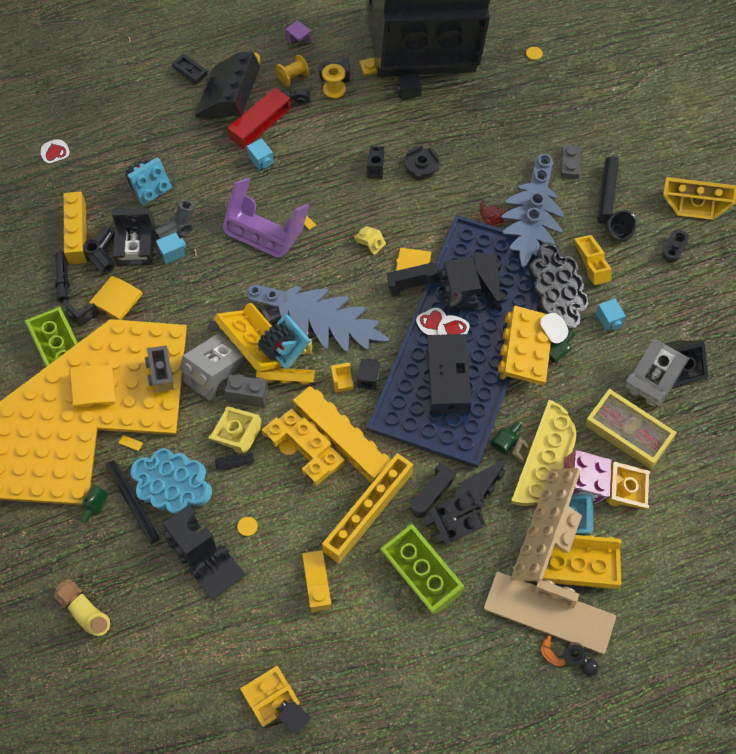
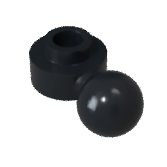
M289 89L281 91L290 97V101L294 99L301 105L310 102L311 93L306 89H296L294 92Z
M572 642L565 647L564 655L569 664H581L583 672L588 676H594L598 673V662L594 659L586 658V651L582 644ZM572 650L579 651L577 655L571 654Z

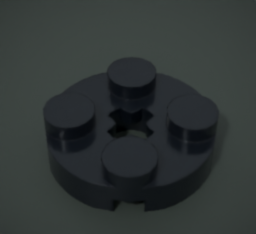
M414 147L406 154L405 169L416 180L431 177L439 170V156L432 148ZM421 160L422 162H426L425 164H419V161Z

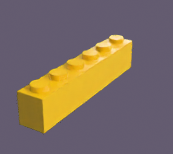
M309 386L293 400L294 409L308 422L312 421L322 435L326 434L332 442L331 445L371 484L391 461L385 453L381 454L377 450V446L373 441H368L359 428H354L344 414H339L335 405L331 402L328 403L319 390H314Z
M398 453L393 457L322 543L323 552L340 564L413 474V464Z

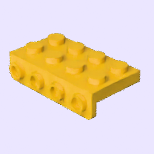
M248 303L244 310L216 314L214 321L257 372L282 367L276 358L269 359L258 346L260 337L265 335L264 332L266 330L269 331L272 325L252 303Z
M514 306L510 312H507L505 317L507 328L503 332L505 342L500 351V355L503 357L498 367L500 379L504 380L506 376L539 385L546 383L551 340L543 330L540 322L547 314Z
M575 535L569 553H563L554 546L542 580H550L556 584L620 589L621 540L613 537Z

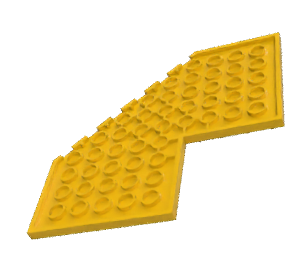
M110 319L1 400L0 500L83 505V496L91 488L98 430L176 435L182 383L180 365L185 352L187 325ZM167 345L174 390L154 393L153 386L149 387L147 376L151 375L150 368L146 369L145 357H148L147 348ZM112 365L115 403L94 404L92 407H72L70 368Z

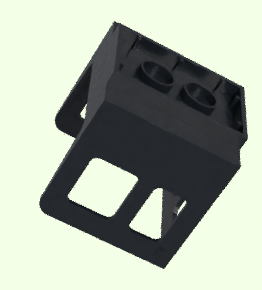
M366 0L377 76L408 75L413 73L476 72L477 66L481 64L490 20V0Z

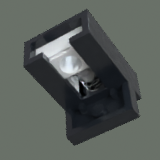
M149 208L112 209V217L115 223L113 257L116 266L153 265L155 221Z

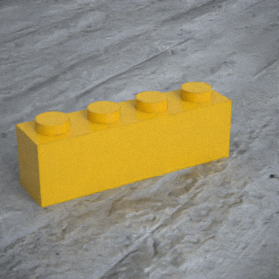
M82 191L64 193V254L69 265L87 263V256L83 248L84 243L87 241L86 203Z

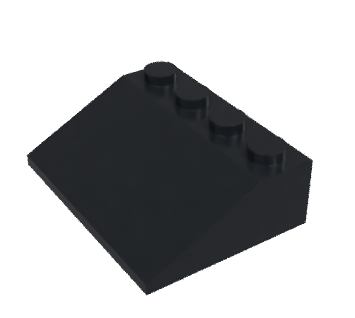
M238 52L214 66L195 113L196 117H232L243 115L260 69L254 52Z

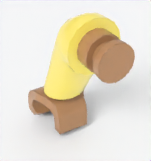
M67 579L55 587L56 591L53 597L64 608L68 606V610L86 632L95 636L107 633L110 628V619L99 611L83 594L79 595L82 590L71 579Z

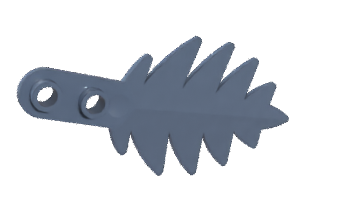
M541 154L536 158L531 182L518 186V189L523 190V192L505 200V204L520 206L501 216L502 219L518 221L507 227L503 234L520 236L511 244L509 250L519 251L520 263L523 268L527 265L532 255L537 256V250L540 247L538 241L555 244L545 228L562 233L561 227L550 215L553 214L560 218L565 216L559 206L551 199H556L557 195L548 188L553 160L548 154Z
M252 285L246 291L247 298L250 301L270 307H278L281 317L284 314L288 315L289 312L292 320L307 337L309 324H311L317 339L325 350H328L329 328L339 346L346 353L349 352V334L365 350L369 349V340L383 343L389 342L388 337L375 329L379 324L377 320L357 319L366 311L365 307L340 309L349 300L348 296L321 300L329 292L328 289H315L299 293L301 291L299 286L287 291H281L261 285Z

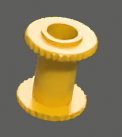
M296 55L295 62L286 67H283L281 64L276 66L277 76L286 87L290 86V79L300 74L308 77L310 73L309 66L301 55Z
M329 64L322 71V77L327 81L323 86V92L332 99L340 98L346 92V86L341 82L345 78V69L338 64Z

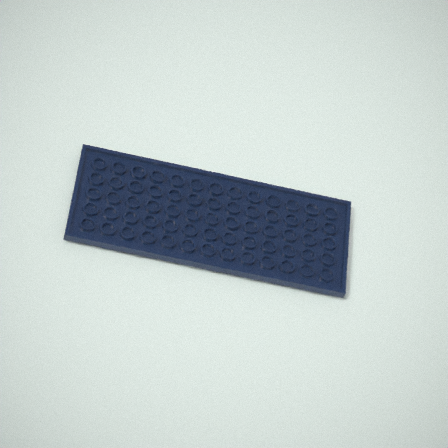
M455 216L436 261L439 270L444 268L445 261L473 257L474 259V253H497V260L501 261V271H498V275L502 276L500 291H503V303H500L499 310H495L481 289V293L476 294L477 300H479L478 308L450 312L449 307L444 304L443 295H445V291L441 290L440 282L436 284L428 283L371 416L367 431L475 468L479 467L512 378L506 376L504 380L500 379V372H498L499 363L503 357L500 355V351L505 342L503 332L507 328V323H505L506 314L514 306L536 311L540 300L532 290L534 280L530 277L528 271L529 265L537 259V256L532 255L527 265L523 268L520 263L519 251L509 250L511 244L520 236L504 235V229L462 216ZM432 308L441 309L446 316L460 317L470 325L469 331L466 334L471 391L470 413L431 414L427 353L428 335L419 328L416 319L418 315ZM456 370V373H463V370Z

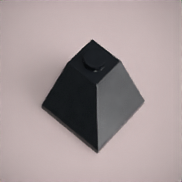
M677 340L665 343L667 346L690 358L673 386L709 378L704 341ZM665 355L661 356L663 366L669 364V358Z

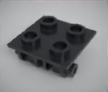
M222 544L188 568L212 600L246 575L229 554L226 546Z

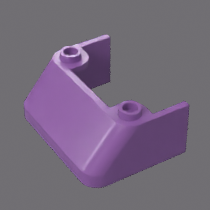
M250 178L234 182L223 222L224 232L274 257L286 255L302 232L310 205L305 204L294 209L292 218L288 219L283 227L255 214L256 202L251 197L246 196Z

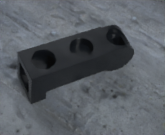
M427 263L387 273L388 287L393 297L399 296V291L428 283L436 284L441 279L440 270L436 263Z
M441 462L435 467V478L423 493L413 498L411 502V513L417 518L426 516L455 481L456 472Z

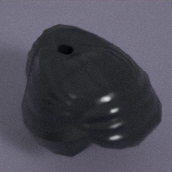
M628 210L617 211L609 217L606 223V232L610 239L615 242L628 241L636 229V218Z

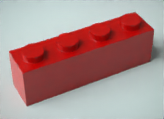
M276 87L266 93L259 102H256L239 119L229 125V139L242 149L247 148L248 145L291 110L290 97Z

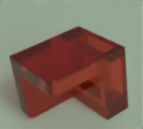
M485 201L480 202L479 212L485 224L495 226L504 223V219L501 218L505 213L503 207L497 208L496 205L487 207Z

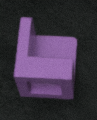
M298 20L286 28V40L290 44L296 40L301 41L303 39L308 43L312 42L311 30Z

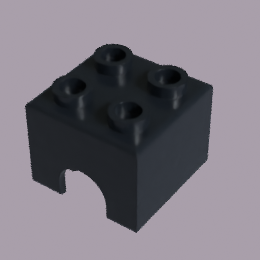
M473 257L445 261L444 268L440 269L441 279L439 280L441 290L445 291V295H443L445 306L449 307L450 312L478 308L479 300H477L476 294L481 293V285Z
M188 505L163 522L165 531L162 533L168 545L177 552V556L183 565L188 563L191 567L217 547L213 535L207 527L195 532L201 526L196 519V512Z

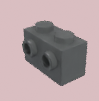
M167 345L147 348L148 357H145L146 369L150 368L151 375H147L149 387L153 386L154 393L174 390Z
M229 374L225 388L227 402L265 408L269 393L267 380L260 377L249 378L241 374Z

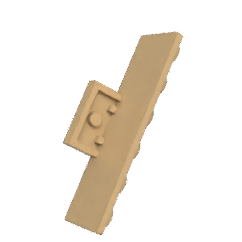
M579 468L550 470L537 508L534 511L530 527L527 530L523 546L520 549L519 557L514 566L511 576L513 580L541 581L554 546L563 553L570 552L582 518L581 514L569 506L581 472Z
M501 572L496 573L484 606V610L570 643L578 642L584 648L602 655L606 652L616 620V615L577 601L579 594L575 593V590L572 588L556 586L554 582L546 579L538 581L536 586L525 581L513 580L511 576Z

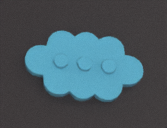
M165 448L158 449L154 452L151 459L147 457L139 458L131 467V476L138 482L136 487L137 497L144 502H151L152 506L158 510L167 509L175 515L188 505L203 506L211 498L212 488L209 483L204 481L206 468L199 461L190 460L183 453L174 454Z

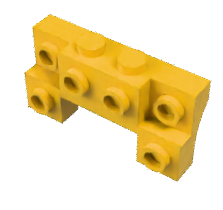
M292 408L281 418L278 419L276 417L262 429L263 435L265 437L268 436L273 441L275 447L288 438V441L309 461L302 468V474L304 476L308 475L313 480V485L315 486L345 465V459L331 447L332 442L326 434L322 435L312 421L308 422L305 418L302 419Z

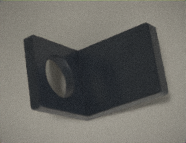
M67 300L63 301L69 319L71 321L75 320L81 327L99 314L94 303L78 313ZM93 310V312L91 313V315H89L88 317H85V315H86L89 311Z

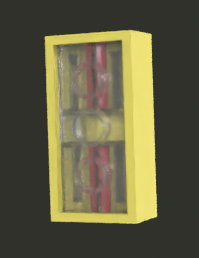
M611 389L606 392L586 421L587 428L650 470L654 468L677 433Z

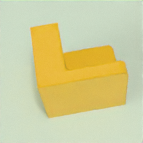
M350 363L332 365L331 376L335 393L354 390Z

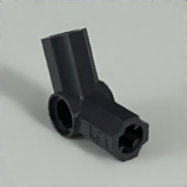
M105 225L101 226L94 237L87 240L83 245L87 259L96 266L102 275L109 274L115 267V263L104 251L115 237V233Z

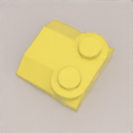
M227 406L208 438L211 441L233 448L236 453H244L250 449L261 429V418L257 414Z

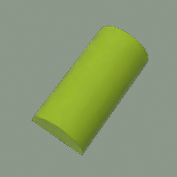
M61 307L25 320L46 367L78 344Z
M410 524L380 548L381 552L432 614L445 609L463 592L465 586L413 524Z

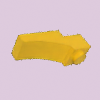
M588 235L574 238V245L584 262L587 276L592 283L597 285L612 281V269L605 260L604 251L593 236Z
M323 550L302 553L311 612L332 609Z

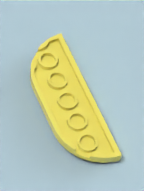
M549 400L511 504L519 506L537 505L550 470L563 469L564 458L573 451L576 442L575 424L568 416V412L554 401Z

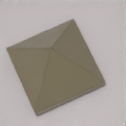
M519 437L512 449V454L522 465H525L531 447L522 437Z

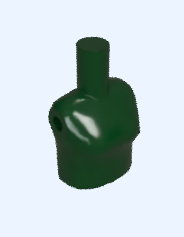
M572 330L568 332L567 337L562 342L553 343L551 341L549 359L553 363H557L571 350V345L568 342L575 336Z
M516 421L510 429L500 428L495 438L490 442L491 446L498 452L507 455L519 439L516 433L520 430L522 424Z
M92 484L82 499L85 511L80 521L87 524L92 514L97 515L102 511L109 495L105 490Z

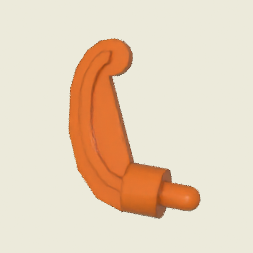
M548 635L541 645L543 657L555 666H564L566 663L565 659L559 660L549 649L551 636Z

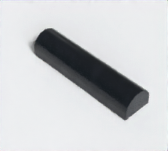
M608 157L604 161L597 220L602 224H606L609 217L613 215L618 157Z

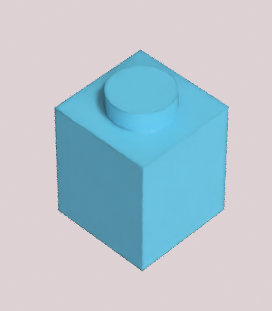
M262 138L247 146L248 157L259 171L274 163L273 152Z
M177 233L156 240L158 250L165 264L186 256L184 251L186 244L183 238L179 239Z
M616 298L598 305L596 315L606 332L612 329L617 330L623 326L626 315Z

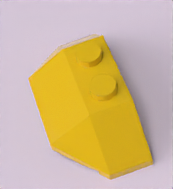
M665 177L663 196L677 216L714 220L736 204V185Z

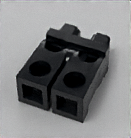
M470 490L431 509L430 513L423 517L427 527L434 524L437 525L439 531L431 535L435 545L444 542L447 544L487 526L479 509L461 518L458 517L478 507Z

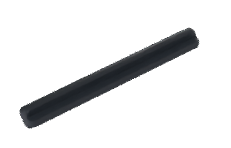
M111 460L106 464L109 473L149 543L154 544L159 541L157 532L115 460Z

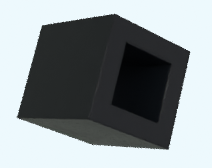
M418 73L398 76V84H395L396 93L400 94L401 100L421 97L422 85Z
M371 358L361 359L357 377L358 388L377 390L380 361Z
M290 698L288 701L284 699L276 708L278 712L275 716L296 735L311 719Z

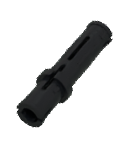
M58 251L55 254L57 278L55 287L57 288V301L63 303L64 300H69L68 288L70 287V282L68 280L66 256L64 251Z

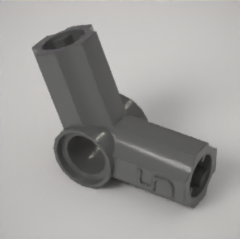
M180 200L177 211L170 218V221L154 229L158 240L173 233L185 236L192 231L193 226L190 220L195 206L192 201Z

